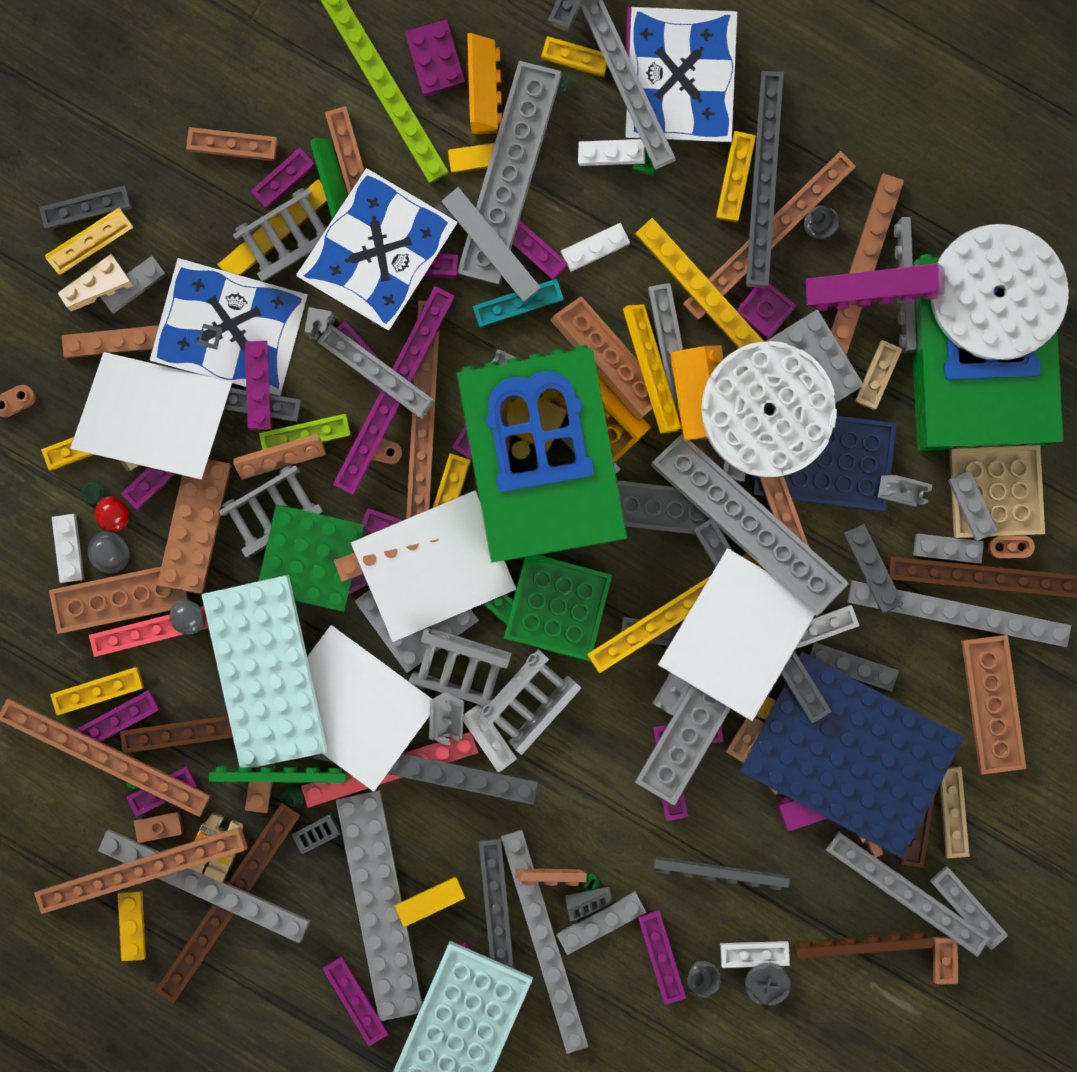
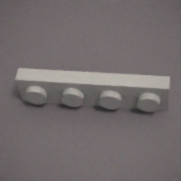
M947 866L930 880L933 886L965 921L990 937L986 944L989 949L993 950L1008 936Z
M636 891L558 932L557 937L568 955L645 914L646 910Z

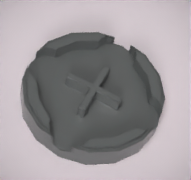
M761 963L753 967L745 979L748 996L759 1005H776L782 1002L790 992L789 975L778 964Z

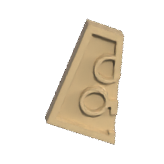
M110 254L58 292L66 307L70 311H74L95 302L97 297L105 294L110 296L115 294V290L125 286L127 289L134 285L115 257Z

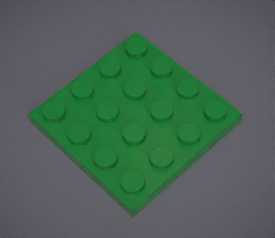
M276 504L259 581L289 575L295 601L344 612L352 578L341 582L334 560L355 553L351 542L361 539L365 524Z
M541 555L524 557L503 639L590 662L591 660L587 654L594 650L612 575Z

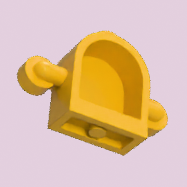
M546 389L542 392L543 397H538L537 399L541 428L544 431L560 429L567 415V410L550 403L551 400L558 396L559 390ZM522 397L517 398L513 403L507 402L503 413L507 415L508 426L530 421L528 405ZM531 432L514 435L521 440L512 447V454L516 459L523 460L528 457L530 453L529 444L535 447L534 437ZM554 439L545 442V451L547 453Z

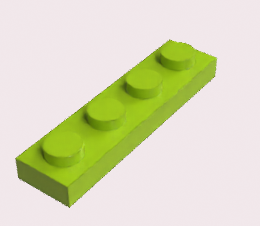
M347 414L259 433L262 449L264 450L314 434H319L323 443L350 437L351 432Z

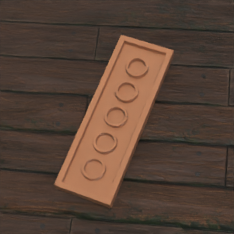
M582 296L551 318V322L573 347L588 345V348L593 347L598 375L638 420L653 409L639 361Z
M207 460L202 479L182 475L158 586L203 594L221 516L219 511L222 509L231 464Z
M161 567L49 590L57 634L170 611L176 601L182 599L189 600L188 592L158 586Z
M1008 635L962 640L980 774H990L1026 769Z

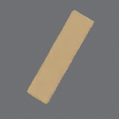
M949 767L939 786L945 857H970L962 767Z

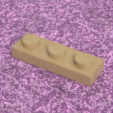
M883 340L880 341L862 382L864 386L860 387L854 402L872 410L877 409L902 348Z

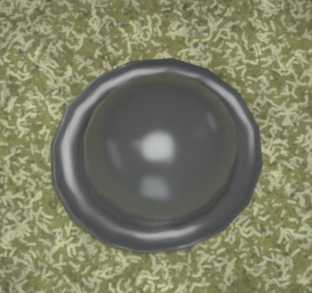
M111 531L100 532L91 539L88 546L89 560L100 572L107 574L118 573L125 569L129 562L130 552L128 545L117 533Z

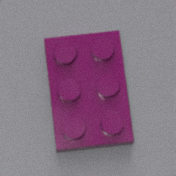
M447 19L405 31L423 96L465 85Z

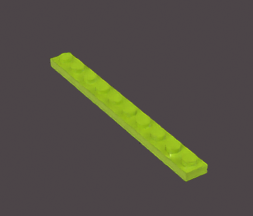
M320 0L429 184L449 174L346 0Z

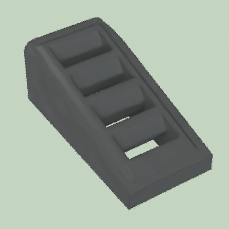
M332 813L293 833L292 837L301 854H304L335 838L342 832ZM325 822L331 831L329 835L323 826ZM319 826L324 836L323 838H320L315 827ZM311 830L316 839L314 843L307 832ZM302 834L309 844L307 847L304 846L300 838Z
M609 887L565 896L570 922L612 904Z

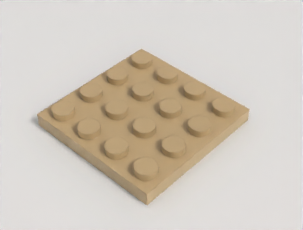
M1040 445L949 450L951 478L971 471L998 531L987 537L1045 534ZM952 491L954 538L973 537Z

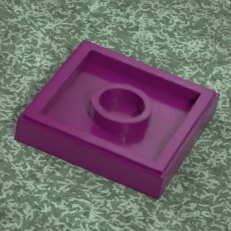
M769 284L768 288L755 287L736 311L755 331L769 340L797 305Z

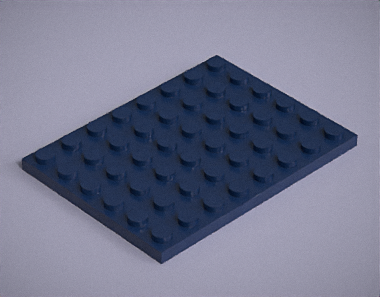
M801 652L798 658L832 712L813 724L810 723L785 682L740 772L903 859L964 737Z

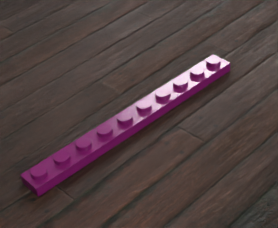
M434 286L392 368L410 383H412L455 299L454 295ZM381 390L333 484L353 495L360 485L401 404L383 390Z

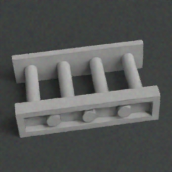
M304 188L297 190L292 194L294 198L253 223L249 225L243 223L235 229L234 238L238 240L243 237L258 261L261 271L257 275L262 282L310 254L327 229V226L324 227L307 199L308 196L312 195L310 189L304 190ZM297 203H300L317 231V237L311 241L305 238L288 210ZM281 214L298 242V249L293 252L285 248L269 220ZM259 226L263 227L279 253L278 257L280 260L273 264L271 261H267L250 233Z
M286 466L279 471L281 473L279 476L236 501L231 499L222 505L223 509L219 511L220 515L226 516L230 514L246 541V547L241 549L245 557L250 558L266 548L271 529V522L256 497L268 491L275 504L287 506L275 487L283 481L287 480L303 506L302 510L318 514L325 513L320 504H311L296 479L295 474L300 472L299 467ZM248 502L265 529V536L260 539L253 537L237 510Z
M430 627L425 628L421 642H424L427 648L419 672L413 671L409 682L420 689L429 688L441 693L447 692L457 698L476 703L481 708L490 704L495 696H492L499 670L508 667L512 653ZM438 647L446 649L448 652L441 679L428 676L435 649ZM459 654L468 656L470 659L462 686L449 682L456 657ZM480 661L488 662L491 665L483 693L470 689L478 662Z
M539 649L528 657L525 665L492 702L482 709L481 714L478 716L487 727L495 722L512 737L508 742L521 755L581 689L568 675L562 680L547 667L545 663L549 659ZM538 671L557 686L549 696H546L530 682ZM523 688L542 703L534 713L515 699ZM508 705L527 720L518 730L500 716Z

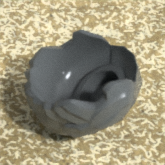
M826 206L813 208L805 218V231L815 239L824 240L826 237L830 238L839 228L838 214L835 210Z
M188 599L176 601L171 607L169 618L174 630L184 635H191L197 633L202 628L204 622L203 612L198 604Z
M698 961L691 967L687 981L691 991L699 997L706 998L719 990L721 977L718 968L714 964L707 961Z

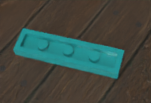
M557 279L539 284L542 289L525 303L514 292L473 306L479 327L483 328L563 302L564 299Z

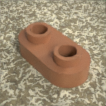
M18 385L0 394V403H5V407L0 409V417H10L32 406L36 400L35 391L29 386ZM21 392H24L25 398L20 400L19 395Z
M382 440L372 460L386 464H396L402 458V449L395 442ZM394 449L395 454L391 457L387 456V451Z
M996 536L988 543V551L995 558H1027L1032 555L1035 549L1033 540L1028 536ZM997 543L1001 544V551L996 550ZM1019 543L1024 545L1023 551L1018 549Z

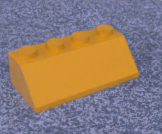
M467 33L472 135L498 134V127H500L502 113L497 112V105H502L501 91H497V83H501L500 69L496 70V62L500 61V48H495V40Z
M721 345L702 346L670 353L684 441L708 439L702 420V398L710 375L723 360Z
M598 375L613 461L616 462L651 426L643 418L638 420ZM559 392L554 400L563 409L567 410L565 397Z

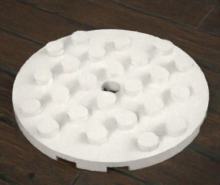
M1004 224L986 225L972 229L951 243L938 261L944 267L945 294L938 295L937 299L931 300L935 319L944 334L956 346L962 347L974 356L989 360H1009L1027 355L1046 343L1057 331L1064 318L1069 291L1063 265L1054 250L1044 240L1028 230ZM1001 287L1005 289L1004 297H996L994 295V288Z
M782 342L752 343L729 354L710 375L702 398L703 426L715 451L734 468L759 477L788 475L813 462L828 444L836 422L835 392L822 366L805 351ZM766 403L772 404L775 408L774 414L771 416L764 414V405Z

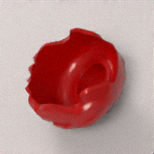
M107 496L97 503L95 518L102 529L116 532L122 530L127 525L129 511L124 502L113 496Z

